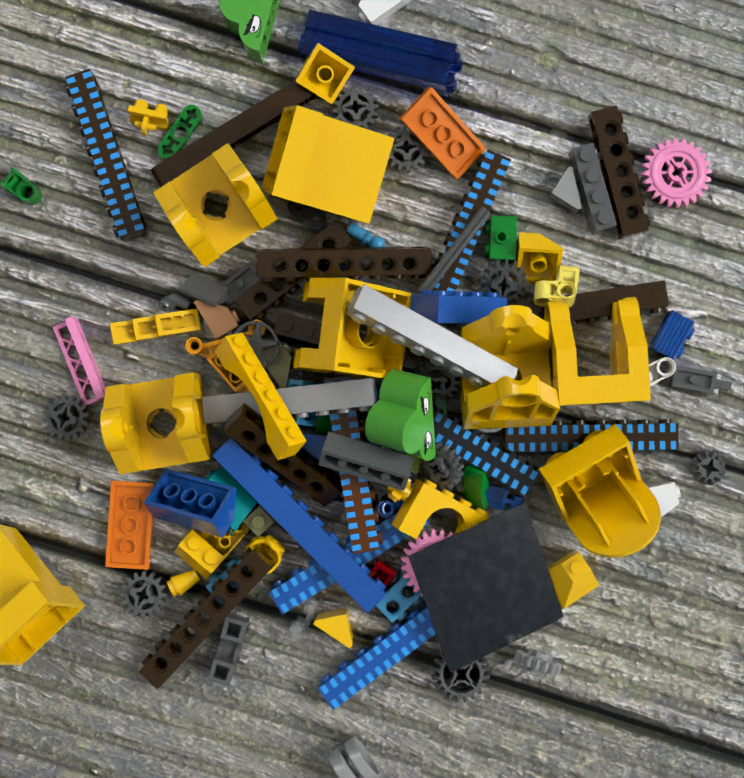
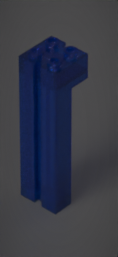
M309 9L304 24V34L301 35L297 48L302 58L307 59L319 43L355 66V71L421 86L424 91L429 86L441 98L449 99L451 93L455 92L457 86L455 75L461 72L463 60H461V53L457 44Z

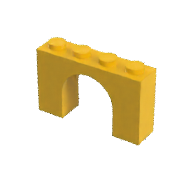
M416 479L412 486V493L403 502L391 525L417 539L429 516L439 509L451 508L454 510L457 517V527L454 534L489 519L487 517L489 513L481 508L476 510L470 508L472 503L463 498L457 501L453 498L455 494L446 489H442V491L435 489L437 484L428 479H425L424 482Z

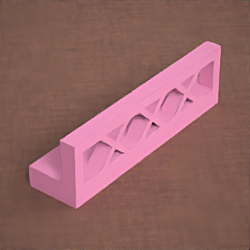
M74 316L65 319L64 323L54 326L53 330L80 397L83 399V404L90 405L104 399L106 387L78 318ZM68 327L71 334L70 341L62 337L61 329ZM72 345L76 347L79 354L78 361L70 357L69 352ZM80 365L84 366L88 376L86 380L78 377L77 371ZM91 385L96 397L88 400L85 391L87 386Z

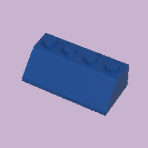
M165 469L145 499L144 505L154 518L223 538L234 521L237 489L225 484Z

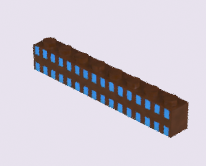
M351 376L324 379V383L350 381ZM359 407L351 408V412L339 414L337 409L329 410L333 433L361 441V436L365 434L363 422L358 423L357 414H361ZM339 471L353 554L379 550V544H383L381 530H376L375 522H379L378 510L373 509L372 501L376 500L374 487L369 488V482L366 479Z

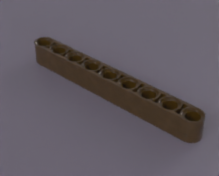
M294 80L160 162L150 172L159 187H162L212 155V153L227 143L234 149L281 119L284 107L295 105L302 107L317 98L318 95Z

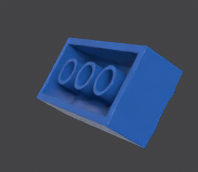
M420 290V294H411L410 309L434 323H472L489 315L491 311L497 308L507 306V298L498 297V293L485 292V296L484 292H469L467 296L468 291L437 290L434 291L433 295V290Z

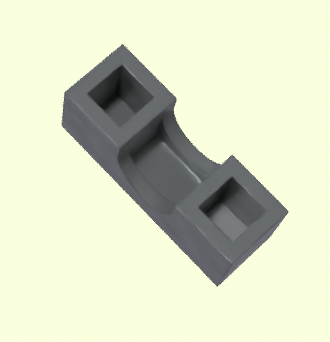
M229 613L226 616L219 647L209 673V681L226 686L230 685L250 618Z

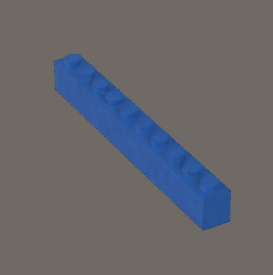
M232 438L212 455L367 613L387 595L384 590L386 585L378 577L374 579L369 574L371 570L363 562L359 564L354 559L356 555L353 554L351 549L347 546L343 548L338 543L340 539L333 531L328 533L322 527L324 522L317 515L312 517L307 512L309 507L301 499L297 501L292 496L294 492L286 484L282 486L276 480L278 476L270 468L266 470L261 465L263 461L254 453L251 455L242 444Z

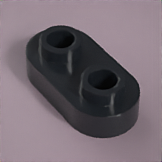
M289 201L288 209L291 215L308 229L317 232L325 227L326 216L320 209L303 204L302 209L298 210L295 208L297 202ZM312 217H319V222L313 223L311 221Z

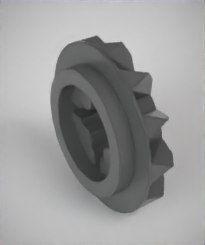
M703 451L692 460L691 473L699 483L714 485L721 481L725 474L726 464L722 456L717 453ZM711 462V466L716 471H709L706 474L707 470L701 467V465H708Z

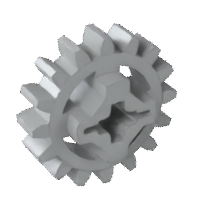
M530 647L528 651L517 649L514 657L515 661L523 664L522 669L535 675L548 677V674H554L558 676L562 669V665L553 660V655Z

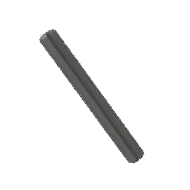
M481 207L418 288L419 294L420 290H433L490 216V212L486 208Z

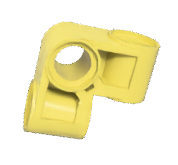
M559 265L557 266L556 280L535 282L534 304L545 307L547 301L568 303L569 308L572 307L576 298L580 267ZM563 293H568V294L571 295V296H567V297H566V296H563L562 294H563Z

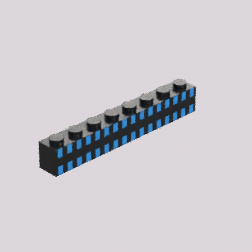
M433 404L435 442H442L443 446L449 444V450L456 449L455 454L523 495L528 496L540 476V472L537 471L538 466L528 460L526 463L518 460V454L509 449L507 452L499 448L501 444L491 438L486 441L480 437L482 433L476 429L463 430V426H461L463 421L453 415L450 418L443 415L444 410Z

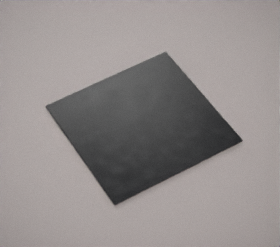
M526 502L408 556L450 673L564 617Z

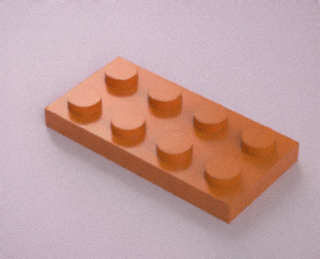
M428 86L399 118L456 180L486 150V147L432 87Z
M111 481L105 567L150 569L153 516L144 505V501L156 483Z

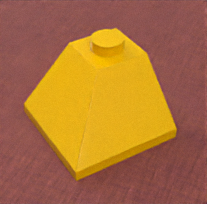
M519 232L515 261H517L516 267L523 266L522 273H527L525 281L535 283L542 280H556L557 266L561 265L563 247L542 234Z
M575 549L547 567L558 601L563 609L599 586L592 570L580 552Z

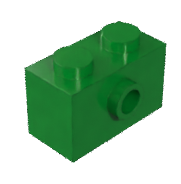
M491 216L489 222L486 221L485 234L489 235L488 243H485L484 256H488V262H497V259L505 262L506 258L509 262H514L516 260L517 217Z

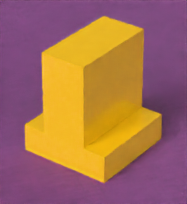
M298 105L284 107L261 191L370 224L395 138L324 116L323 113Z
M0 525V665H23L81 611L85 604L70 586H63L58 582L16 528Z

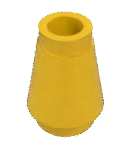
M193 569L170 577V580L166 583L175 597L184 594L200 579Z

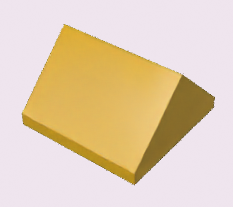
M318 43L305 60L295 81L330 104H333L355 66Z
M347 607L317 613L313 624L348 648H351L353 645V634Z

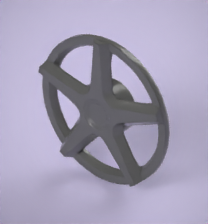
M260 321L246 322L234 334L240 333L249 325H255L253 336H244L263 368H266L274 362L278 355V337L275 331L266 323ZM262 326L272 333L274 340H264L261 337ZM275 347L273 357L270 361L266 362L263 354L264 349Z

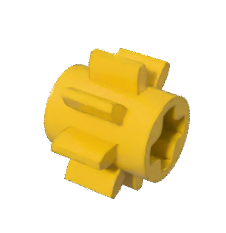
M408 479L405 491L386 486V489L389 490L387 496L394 502L400 499L405 501L413 491V488L410 486L412 480Z

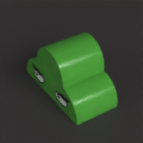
M219 0V6L228 29L240 36L244 50L249 58L263 64L280 0Z
M392 369L387 373L381 384L379 400L371 407L366 419L365 432L367 439L371 443L385 446L388 450L425 461H430L436 457L431 378L397 369Z

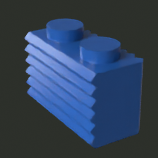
M674 310L668 311L648 349L662 357L671 358L672 360H675V358L679 359L685 349L682 347L686 339L689 340L695 331L692 328L695 322Z

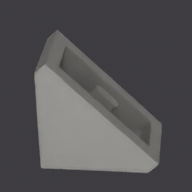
M571 166L563 173L549 197L573 213H576L582 207L573 167Z

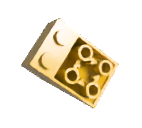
M242 522L232 536L226 532L223 538L192 529L180 542L174 553L207 580L247 534L250 528Z

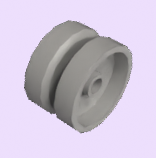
M355 736L345 742V751L337 747L328 755L330 763L339 778H381L380 771L372 756Z

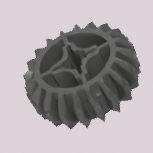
M443 651L439 652L442 659H434V662L439 666H432V671L438 672L432 675V679L438 680L434 684L436 688L442 687L439 691L441 695L448 691L446 696L448 700L455 695V702H459L460 697H463L464 702H468V695H471V698L474 700L476 699L474 692L477 691L480 695L483 693L480 686H488L483 679H490V675L484 673L490 670L489 665H484L487 662L486 657H482L462 667L466 677L457 676V671H454L446 682L443 678V671L447 662ZM476 662L478 665V675L474 681L469 673L473 668L472 665ZM461 682L468 685V687L461 689L452 687Z

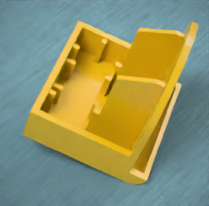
M616 424L604 431H593L584 439L582 444L567 453L559 452L552 455L546 464L539 468L562 521H565L580 544L591 553L609 558L628 556L646 547L657 534L661 523L659 503L654 494L642 481L630 442Z

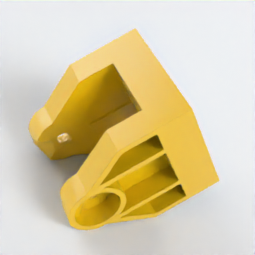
M229 143L153 192L169 221L203 267L208 266L220 258V255L278 219L261 189ZM210 191L211 194L218 193L224 197L226 195L229 197L225 218L222 219L221 216L213 217L209 214L204 215L202 211L205 210L204 203L207 198V192Z
M310 278L309 282L304 283L302 302L320 303V306H324L319 349H296L293 369L382 380L392 369L402 371L405 346L395 344L391 341L390 337L384 334L381 335L373 332L369 326H367L366 338L362 342L359 336L360 323L353 321L351 316L345 313L355 290L363 284L409 309L412 293L349 278Z
M626 297L618 300V302H614L612 305L609 350L611 375L578 377L576 346L568 303L547 301L545 303L544 321L551 324L553 342L548 351L552 387L558 390L560 406L651 400L648 346L636 297Z
M510 305L491 311L489 315L462 327L459 335L461 338L518 368L515 376L516 380L509 376H504L485 387L471 385L466 378L460 376L463 430L551 426L560 410L558 390L553 388L551 383L548 351L553 343L551 324L533 314L529 307Z
M192 372L175 375L172 378L106 387L103 410L100 414L101 433L105 447L110 452L120 475L214 459L212 456L214 451L209 423L205 424L202 397H205L201 374ZM159 409H164V412L170 413L177 421L173 431L166 438H164V435L155 432L154 428L150 426L155 415L160 412Z

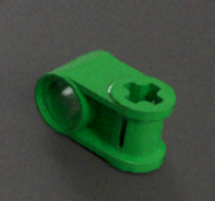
M11 166L10 173L3 181H0V185L25 203L37 205L42 199V192L28 181V178ZM33 189L32 196L26 198V193Z

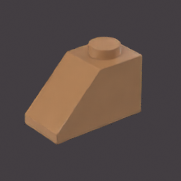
M200 300L194 302L217 340L224 338L240 327L238 322L241 320L235 310L230 311L228 307L221 305L214 307Z

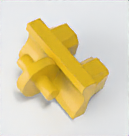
M137 99L134 106L129 105L130 123H134L135 127L141 128L142 135L147 136L149 130H168V109L166 105L156 104L155 110L148 109V102Z

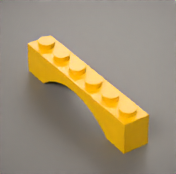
M243 332L225 336L215 350V353L223 367L239 377L254 396L263 418L267 443L277 460L295 455L306 443V439Z

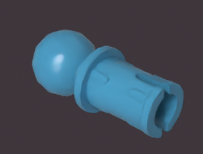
M355 222L351 223L346 232L360 241L362 246L366 242L369 247H385V241L382 237H372L370 235L371 230L367 231Z

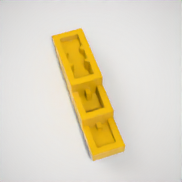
M198 309L157 314L150 317L109 324L113 345L201 330Z

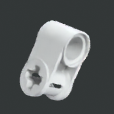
M659 358L649 363L650 386L674 374L676 364L671 358ZM663 361L669 366L666 373L661 372L659 368L660 363Z

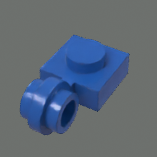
M489 484L490 486L485 492L489 504L488 507L504 510L505 503H509V508H513L524 502V497L512 494L511 498H508L509 489Z
M392 499L380 501L376 507L378 515L383 518L390 517L395 509L401 508L404 501L401 499L396 502Z

